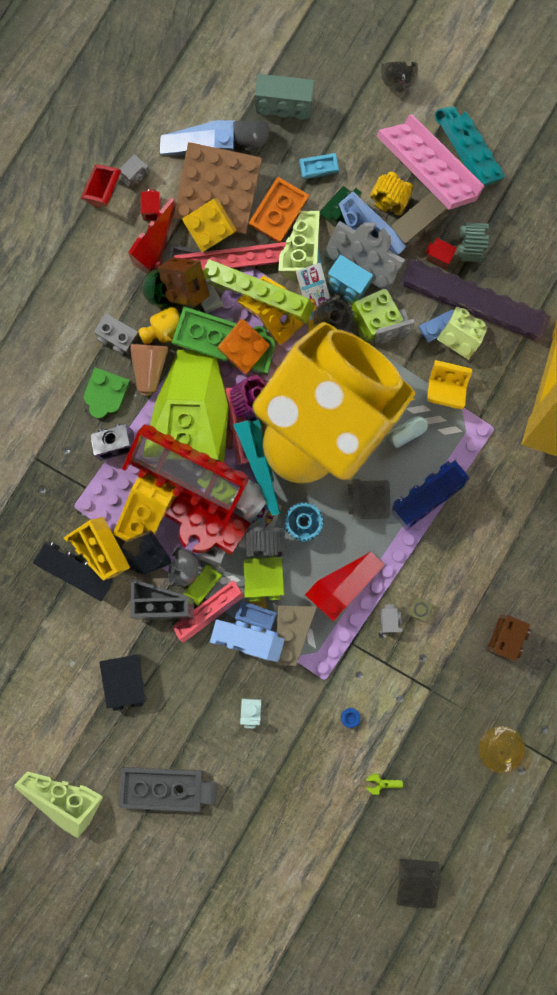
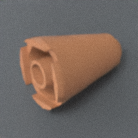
M131 344L130 351L137 391H141V395H152V392L157 391L168 347Z

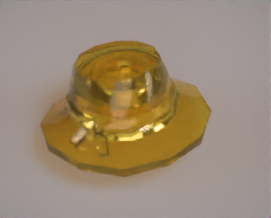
M495 726L485 732L479 741V756L484 765L494 772H509L521 763L524 757V742L517 731L507 726Z

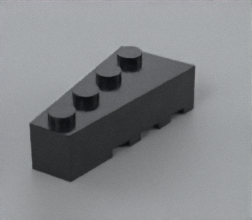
M44 541L33 560V564L102 602L113 580L111 578L102 580L87 564L88 561L84 560V562L76 559L78 556L68 550L67 552L59 549L61 546L52 541Z

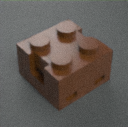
M173 257L158 267L160 279L167 288L165 294L168 302L195 307L210 296L200 261Z
M499 615L486 651L505 659L516 661L523 653V641L527 640L530 635V624L509 615Z

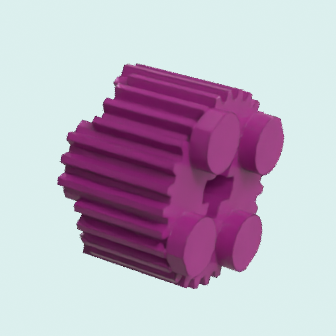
M258 375L242 380L230 390V398L232 399L230 402L233 403L234 413L238 417L243 416L246 419L257 417L253 410V404L267 384Z

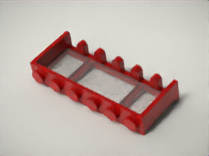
M146 424L138 430L122 468L123 471H126L131 465L139 469L138 477L145 478L149 474L157 478L155 483L157 487H162L165 483L175 487L173 494L180 496L184 492L192 496L190 503L193 505H197L199 501L210 505L208 508L210 514H215L217 509L226 513L227 516L224 520L226 523H228L250 479L242 471H236L228 467L226 463L218 462L208 454L199 452L189 444L181 443L175 440L173 436L163 434L157 431L155 427Z

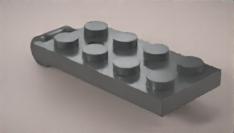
M122 767L119 808L200 812L202 811L201 803H216L217 782L202 781L204 770ZM178 786L183 787L182 793L176 791Z

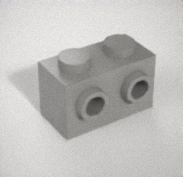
M106 313L94 331V334L98 337L97 341L104 345H107V343L112 345L113 350L121 355L123 353L129 355L131 353V344H136L140 338L138 331Z

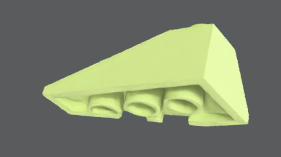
M320 211L300 212L293 226L292 234L288 237L286 246L279 256V273L298 285L296 271L318 263Z

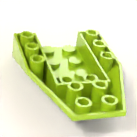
M178 350L155 402L150 425L155 427L157 431L171 435L175 440L189 444L193 449L208 454L212 459L224 462L229 405L218 359L193 350ZM147 439L143 457L149 461H159L164 447ZM170 451L165 462H168L169 459H188Z

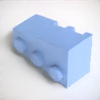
M216 619L210 643L227 646V648L236 649L249 655L279 662L285 639L277 637V632L267 630L264 633L261 627L252 625L251 628H248V623L237 621L234 624Z

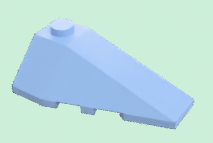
M215 120L162 135L160 155L185 156L188 142L234 152V121Z
M352 192L339 203L345 222L349 227L357 230L361 224L367 221L368 223H377L374 230L371 231V235L374 238H379L378 233L384 228L388 235H391L389 251L398 255L406 248V245L397 233L356 193Z

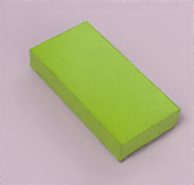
M207 563L200 575L196 577L183 594L193 598L194 603L199 606L223 575Z

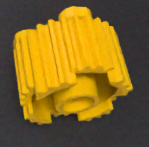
M389 171L387 175H380L369 196L374 200V205L378 210L382 212L390 210V212L393 211L395 215L399 216L403 214L413 194L412 190L414 187L411 183L400 180L396 173Z

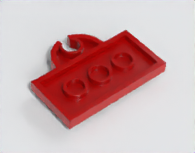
M184 492L177 496L166 511L165 517L181 526L179 540L182 546L186 548L189 543L188 540L195 538L199 543L194 545L193 553H205L216 546L232 555L251 523L235 513L232 514L228 523L224 522L227 516L226 513L217 509L215 514H210L208 512L210 505L199 501L197 505H193L190 503L192 496Z

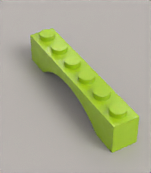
M210 259L203 270L208 284L259 301L306 324L315 307L310 299Z

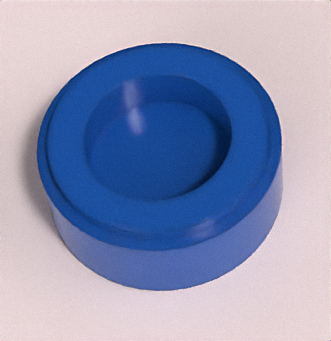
M346 708L341 713V722L347 728H354L360 723V714L354 708Z

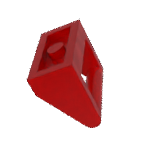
M94 165L80 199L95 208L107 206L122 171L114 167Z

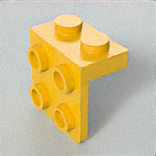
M435 360L429 376L427 401L452 408L464 409L466 388L472 374V368Z

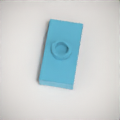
M336 153L299 159L302 179L339 173Z

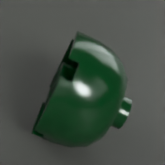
M153 270L143 279L142 293L144 298L154 306L161 308L170 307L172 302H168L166 297V285L160 279L159 270Z

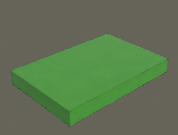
M183 307L172 344L227 362L228 358L217 347L235 327L236 323Z

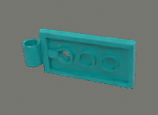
M454 106L441 108L435 112L436 122L441 124L464 165L484 187L500 182L505 178L502 168L497 164L491 150L488 149L482 135L476 129L473 120L467 112L460 116Z

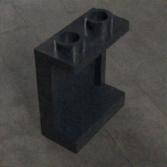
M141 654L99 661L106 708H112L113 711L124 709V705L131 704L132 708L143 706V702L148 700L145 695L140 664L142 661Z

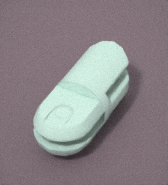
M413 417L388 432L387 439L396 448H399L425 433L428 423L423 417Z

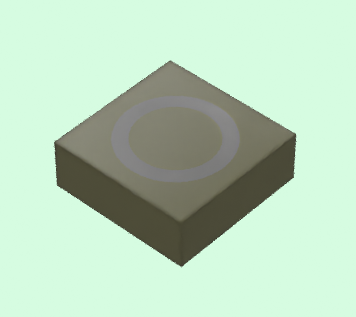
M415 597L408 615L427 622L433 604Z

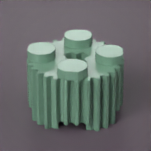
M465 222L464 226H460L459 238H462V245H458L457 257H461V261L485 262V257H482L483 251H486L488 248L489 235H485V229H489V224Z

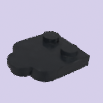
M152 530L128 539L122 546L123 555L130 566L129 570L134 569L139 574H148L171 563V559Z

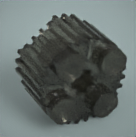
M330 297L316 307L313 314L314 318L312 319L314 321L313 325L316 327L321 322H325L337 330L347 332L352 325L351 322H353L352 318L354 317L352 313L354 311L351 310L352 307L349 304H346V301L343 302V299L339 300V298ZM331 314L336 316L335 321L330 319Z

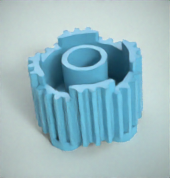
M301 502L299 505L297 503L296 506L293 505V508L290 507V511H287L288 515H285L286 530H288L287 533L290 534V537L293 536L294 540L297 539V541L300 540L301 542L311 541V538L315 539V536L318 537V533H321L323 515L320 514L321 510H318V507H314V504H307V502L303 504ZM307 518L308 526H300L301 522L299 519Z

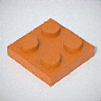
M240 319L217 349L243 374H247L270 345L244 319Z

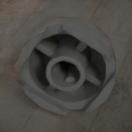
M234 121L235 141L239 145L244 146L247 151H256V147L263 146L267 142L270 133V123L249 121L243 124V121Z
M175 547L171 555L175 557L168 568V582H171L170 586L184 587L190 585L196 579V576L200 575L201 564H198V558L191 550Z

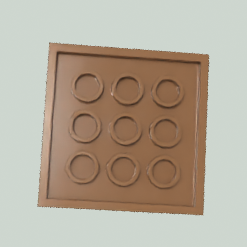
M188 142L174 218L182 220V218L212 199L218 198L236 228V232L247 234L262 158Z

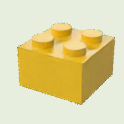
M218 198L212 199L182 218L201 252H204L237 231Z

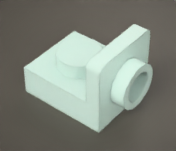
M242 699L240 724H244V728H256V725H260L261 699Z

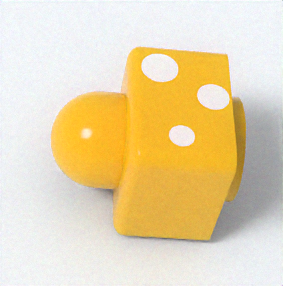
M321 322L294 344L253 404L256 416L268 425L263 438V450L266 460L277 475L294 483H311L325 477L329 472L338 479L349 480L357 473L398 421L415 396V391L402 379L395 366L372 345L351 333L337 330L332 325Z

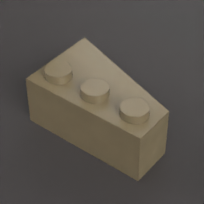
M431 192L391 227L407 246L410 244L414 245L419 241L420 236L431 231L435 225L452 214L453 210H449Z
M278 606L277 637L285 640L277 665H297L317 606Z

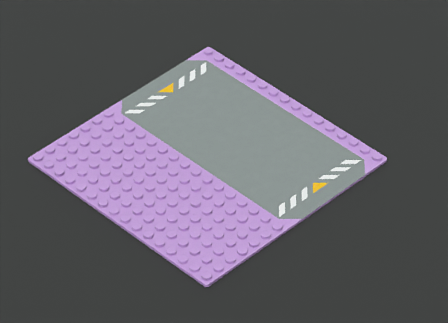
M245 267L240 270V272L258 279L263 275L266 276L254 267ZM225 291L220 298L223 306L209 314L221 319L233 318L236 324L240 319H244L252 328L261 326L266 329L257 316L239 305L237 300L242 295ZM283 315L280 322L283 323L287 316ZM327 316L328 324L337 330L353 334ZM308 322L307 324L304 323L282 345H279L273 338L275 350L268 375L252 371L243 374L238 368L231 366L229 359L227 362L222 360L219 363L224 389L232 388L237 383L253 375H258L261 380H264V383H268L294 344L308 334ZM385 354L383 355L395 366L402 379L415 391V396L390 431L416 416L423 417L427 421V431L399 448H396L387 439L386 435L357 473L349 480L338 479L329 472L325 477L311 483H294L283 479L272 470L274 478L272 483L274 491L277 493V503L282 506L281 514L278 515L274 528H284L285 556L280 557L283 566L284 596H280V600H269V596L261 597V601H249V598L245 597L241 599L253 605L277 612L272 631L277 632L278 606H316L305 594L318 580L369 552H372L385 564L384 567L334 621L328 618L318 607L316 608L298 663L323 680L327 679L494 431L490 424L466 408L457 409L428 402V383ZM167 374L159 384L157 391L152 394L130 425L134 433V439L138 430L144 424L150 425L154 405ZM255 417V418H252V419L249 418V421H251V422H252V421H256V420H261V419L258 418V417ZM228 419L224 463L236 471H242L246 476L250 477L249 480L253 484H258L250 463L237 464ZM263 422L262 427L263 435L268 426L265 422ZM144 437L136 457L148 464L157 466L158 461H149L143 457L147 440ZM128 454L107 459L75 503V508L90 519L104 517L112 534L131 488L138 478L139 469L130 465L126 471L122 470ZM169 459L168 462H165L162 470L203 492L206 491L197 482L200 477L177 463V459ZM225 479L228 483H230V484H231L233 487H235L236 489H238V488L240 487L239 485H237V484H235V483H233V482H231V481ZM301 502L303 504L305 502L307 504L311 503V505L314 504V507H318V510H321L320 514L323 515L321 533H318L319 535L318 537L315 536V539L311 538V541L308 540L307 542L294 540L293 536L290 537V534L287 533L288 530H286L285 515H288L287 511H290V507L293 508V505L296 506L297 503L300 505ZM237 507L233 512L238 516L244 518L243 516L245 514ZM164 516L155 536L171 559V562H173L175 556L171 555L174 548H184L179 540L181 526ZM307 518L299 519L301 522L300 526H308ZM190 538L186 549L192 551L194 545L199 543L198 540ZM239 544L232 555L225 552L219 568L209 564L223 576L205 597L207 600L233 580L238 584L245 596L244 560L254 559V556L246 557V549L239 547ZM207 552L208 555L213 556V552ZM198 559V564H201V571L207 562ZM169 565L162 569L168 572ZM241 600L225 612L235 618Z

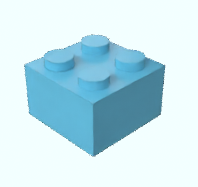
M340 255L328 272L326 285L332 292H339L344 296L345 300L354 303L362 299L370 287L373 274Z

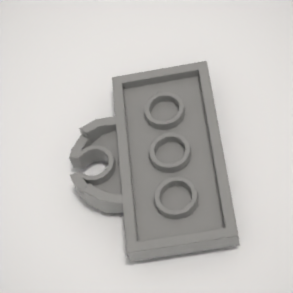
M339 221L323 254L335 262L340 255L344 256L373 274L372 284L388 291L405 259L389 251L391 235H388L387 231L382 228L378 233L379 238H374L371 235V231L374 230L377 223H368L367 221L361 224L357 230H354Z

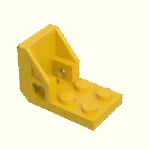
M149 474L145 478L138 477L131 488L113 535L125 541L149 530H152L154 535H156L166 511L177 497L173 494L175 487L167 483L162 487H157L155 485L157 478Z

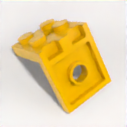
M264 275L260 278V280L286 289ZM244 295L237 300L241 307L260 319L279 345L288 340L304 324V322L289 316L281 323V317L285 315L284 313Z

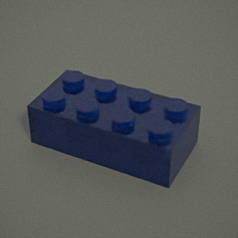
M456 460L452 463L447 461L440 467L441 470L436 475L431 473L424 479L425 482L420 487L417 484L408 491L407 497L403 498L401 496L393 502L392 514L405 531L468 484L470 478Z

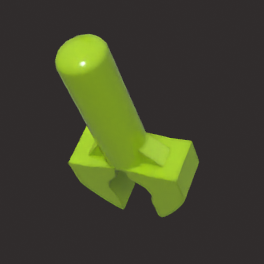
M372 773L366 778V781H376L379 783L375 787L366 786V789L373 795H379V791L382 788H403L402 780H382L379 777V773Z

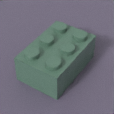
M257 74L255 90L256 113L264 116L272 114L282 118L290 116L300 120L310 119L314 80Z

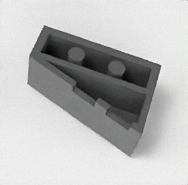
M131 579V618L136 620L194 618L193 598Z

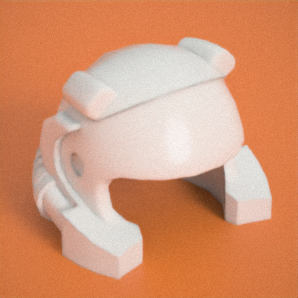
M251 480L248 481L236 506L245 514L243 517L247 521L254 520L266 504L257 483L253 484Z

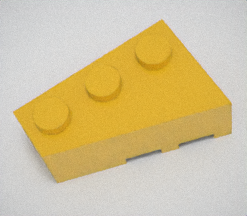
M104 517L91 519L64 537L66 542H70L76 548L75 551L79 555H83L88 561L87 564L102 580L116 577L130 568Z

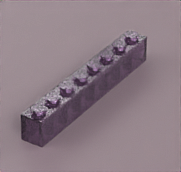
M410 259L400 282L401 286L455 308L466 309L472 315L536 341L543 337L551 318L543 310L532 309L523 302L517 303L509 296L495 294L492 289L478 287L472 281L461 280L452 273L446 274L440 268L424 265V262L418 259Z

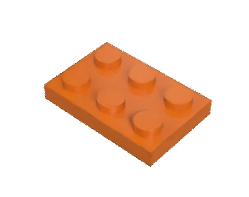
M277 176L249 221V226L281 243L308 201L309 194Z

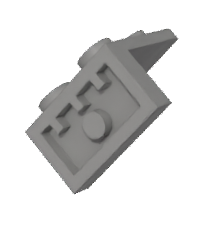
M405 309L400 310L399 312L403 318L402 322L378 329L374 342L386 343L396 336L398 338L408 336L415 324L414 319L408 320Z

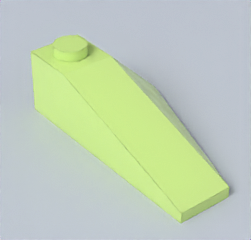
M26 772L15 784V788L60 828L76 838L88 827L103 799V796L88 787L81 785L80 787L69 785V782L53 781L50 777Z

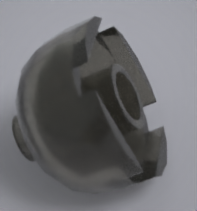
M404 61L387 62L385 65L381 64V75L384 84L389 88H393L394 92H405V88L411 87L417 80L418 63L411 62V66H407Z

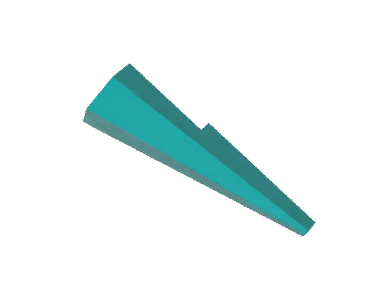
M247 420L233 424L271 515L281 514L276 499L277 493L274 491L272 483L274 482L272 469L266 460L263 450V422L261 420L252 422Z

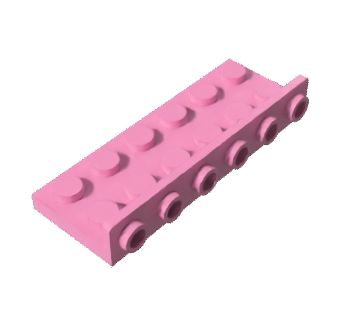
M408 115L405 124L378 131L377 137L449 210L477 201L484 185L414 115Z

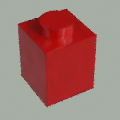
M149 189L146 192H141V215L143 220H157V215L162 209L160 191Z
M436 238L434 244L430 242L425 252L428 254L426 260L446 270L457 247Z

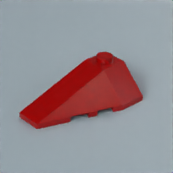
M172 197L159 211L157 221H151L148 224L147 233H141L128 251L132 264L147 274L162 265L161 262L176 207L175 200Z
M369 552L318 580L306 592L305 596L328 618L334 621L385 564L372 552Z

